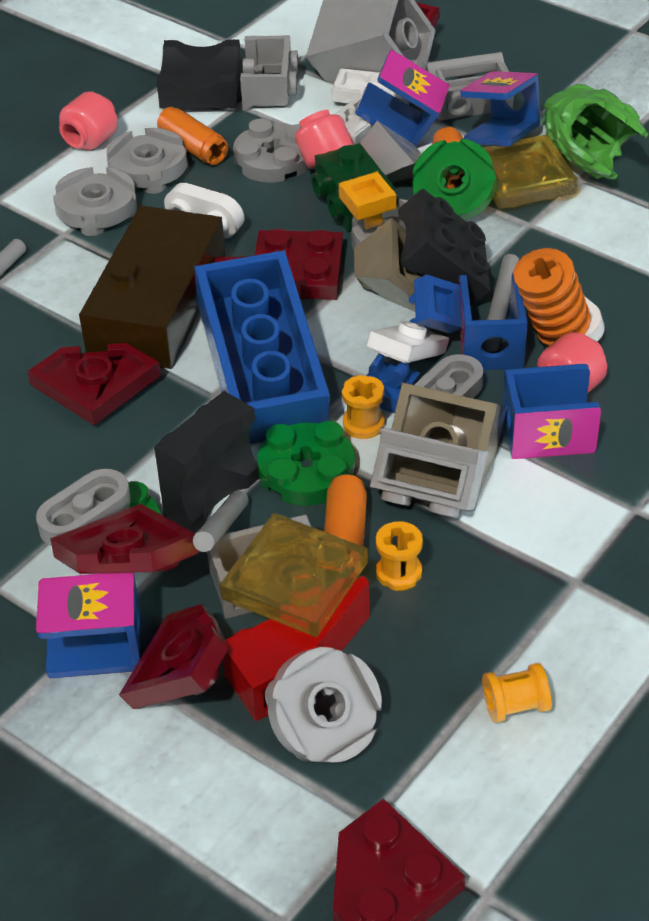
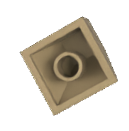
M390 218L354 248L355 277L366 289H373L386 300L415 312V305L409 303V297L414 293V280L424 276V274L413 273L401 265V252L405 244L406 229Z
M402 382L391 429L488 451L479 488V496L497 452L507 407ZM395 454L389 478L456 494L461 470Z

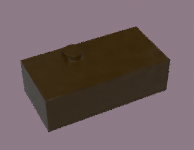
M140 205L79 313L85 352L108 351V344L128 343L158 361L160 368L172 369L200 312L196 294L195 266L214 263L215 257H226L222 217Z

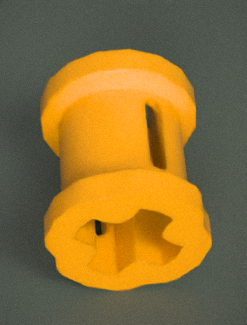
M358 375L351 377L344 383L342 399L347 404V411L343 415V429L351 437L358 439L373 438L381 433V427H385V416L380 410V404L384 396V385L376 377Z
M403 521L391 522L381 527L376 534V549L381 555V560L376 564V578L381 585L389 587L394 591L411 589L422 577V564L417 558L423 547L422 533L411 523ZM397 536V547L393 545V537ZM401 565L405 567L404 576H401Z
M541 663L528 665L527 670L501 676H496L494 672L483 674L482 687L484 699L490 718L494 723L504 722L506 715L532 709H537L539 713L551 710V692L547 675Z

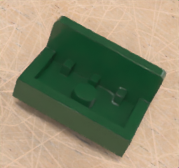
M361 143L345 145L337 150L315 155L316 173L311 175L312 187L316 196L324 199L333 220H339L347 233L352 231L353 214L339 198V183L378 171L394 191L392 183Z

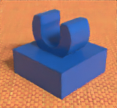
M424 275L414 280V293L409 297V303L415 305L416 318L411 319L410 322L419 324L427 330L433 328L446 333L461 329L460 285L430 275Z
M379 353L370 365L369 373L366 376L376 377L384 385V396L380 409L395 413L402 382L412 385L416 384L420 380V372L409 369L408 363L401 361L398 365L384 362L385 356Z

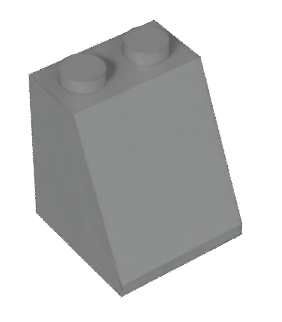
M323 0L306 57L326 82H335L342 68L380 72L390 50H394L426 70L436 30L415 0Z

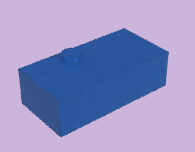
M285 250L195 266L197 303L221 392L226 391L254 407L255 421L251 424L249 431L250 444L265 441L266 431L276 424L293 425L305 422L321 423L329 421L330 394Z

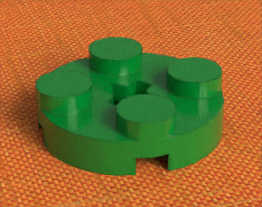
M460 139V142L453 141L449 143L443 140L432 144L419 156L413 169L414 195L423 188L435 198H443L450 204L454 212L465 221L476 217L486 209L492 201L498 186L494 165L489 154L482 146L468 139ZM460 173L464 174L461 179L463 184L460 187L446 188L448 183L445 177L447 175L457 176Z
M334 421L273 425L266 431V440L258 450L259 480L268 492L270 487L273 491L280 493L281 501L300 506L326 503L327 490L335 477L340 475L355 476L354 447L351 441L343 435L342 426ZM312 460V466L302 467L300 461Z

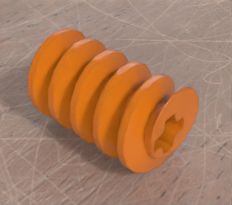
M551 248L533 250L524 255L516 263L513 277L515 284L518 286L519 294L523 298V304L527 308L532 326L537 331V337L542 343L550 346L565 334L571 332L585 334L590 326L591 314L572 260L566 253Z

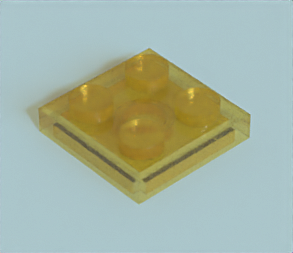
M547 134L521 139L511 146L491 145L483 147L494 165L498 186L493 200L499 209L515 208L523 204L553 200L561 196L577 193L578 178Z
M273 513L220 583L221 599L317 637L367 565L368 548Z

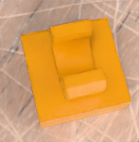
M378 171L339 183V198L357 221L364 219V228L366 230L382 225V213L396 209V193Z

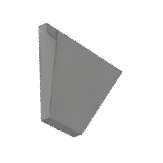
M376 121L359 143H361L391 183L414 177V165L422 153L413 143L379 121Z

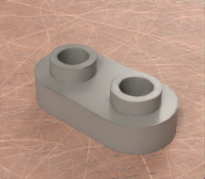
M462 354L450 355L443 358L414 385L474 398L483 386V367L477 359Z
M113 469L95 470L45 501L36 513V521L41 539L48 545H51L50 538L128 509L131 496L127 478L121 472Z

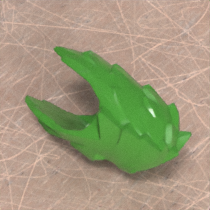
M576 84L553 94L544 104L546 111L543 115L542 124L545 125L549 144H553L555 149L577 168H582L597 179L604 177L615 180L618 175L613 170V158L622 156L621 144L629 136L639 134L647 138L648 135L639 120L640 116L631 105L623 103L614 93L606 89L595 90L584 84Z

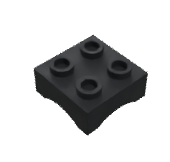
M164 40L162 66L157 76L159 108L174 107L181 110L189 108H211L213 110L236 108L241 73L240 40H225L222 43L206 47L191 46L178 40Z
M422 188L398 209V218L404 222L406 227V239L401 252V265L413 273L430 275L458 285L459 275H467L470 306H472L490 291L485 234L476 223L472 221L466 222L457 215L446 200L441 197L435 198Z
M223 391L208 404L201 406L193 416L173 432L166 434L154 446L164 517L193 533H197L206 523L209 513L216 504L232 492L247 489L259 480L258 464L254 459L249 442L250 427L255 421L254 407Z

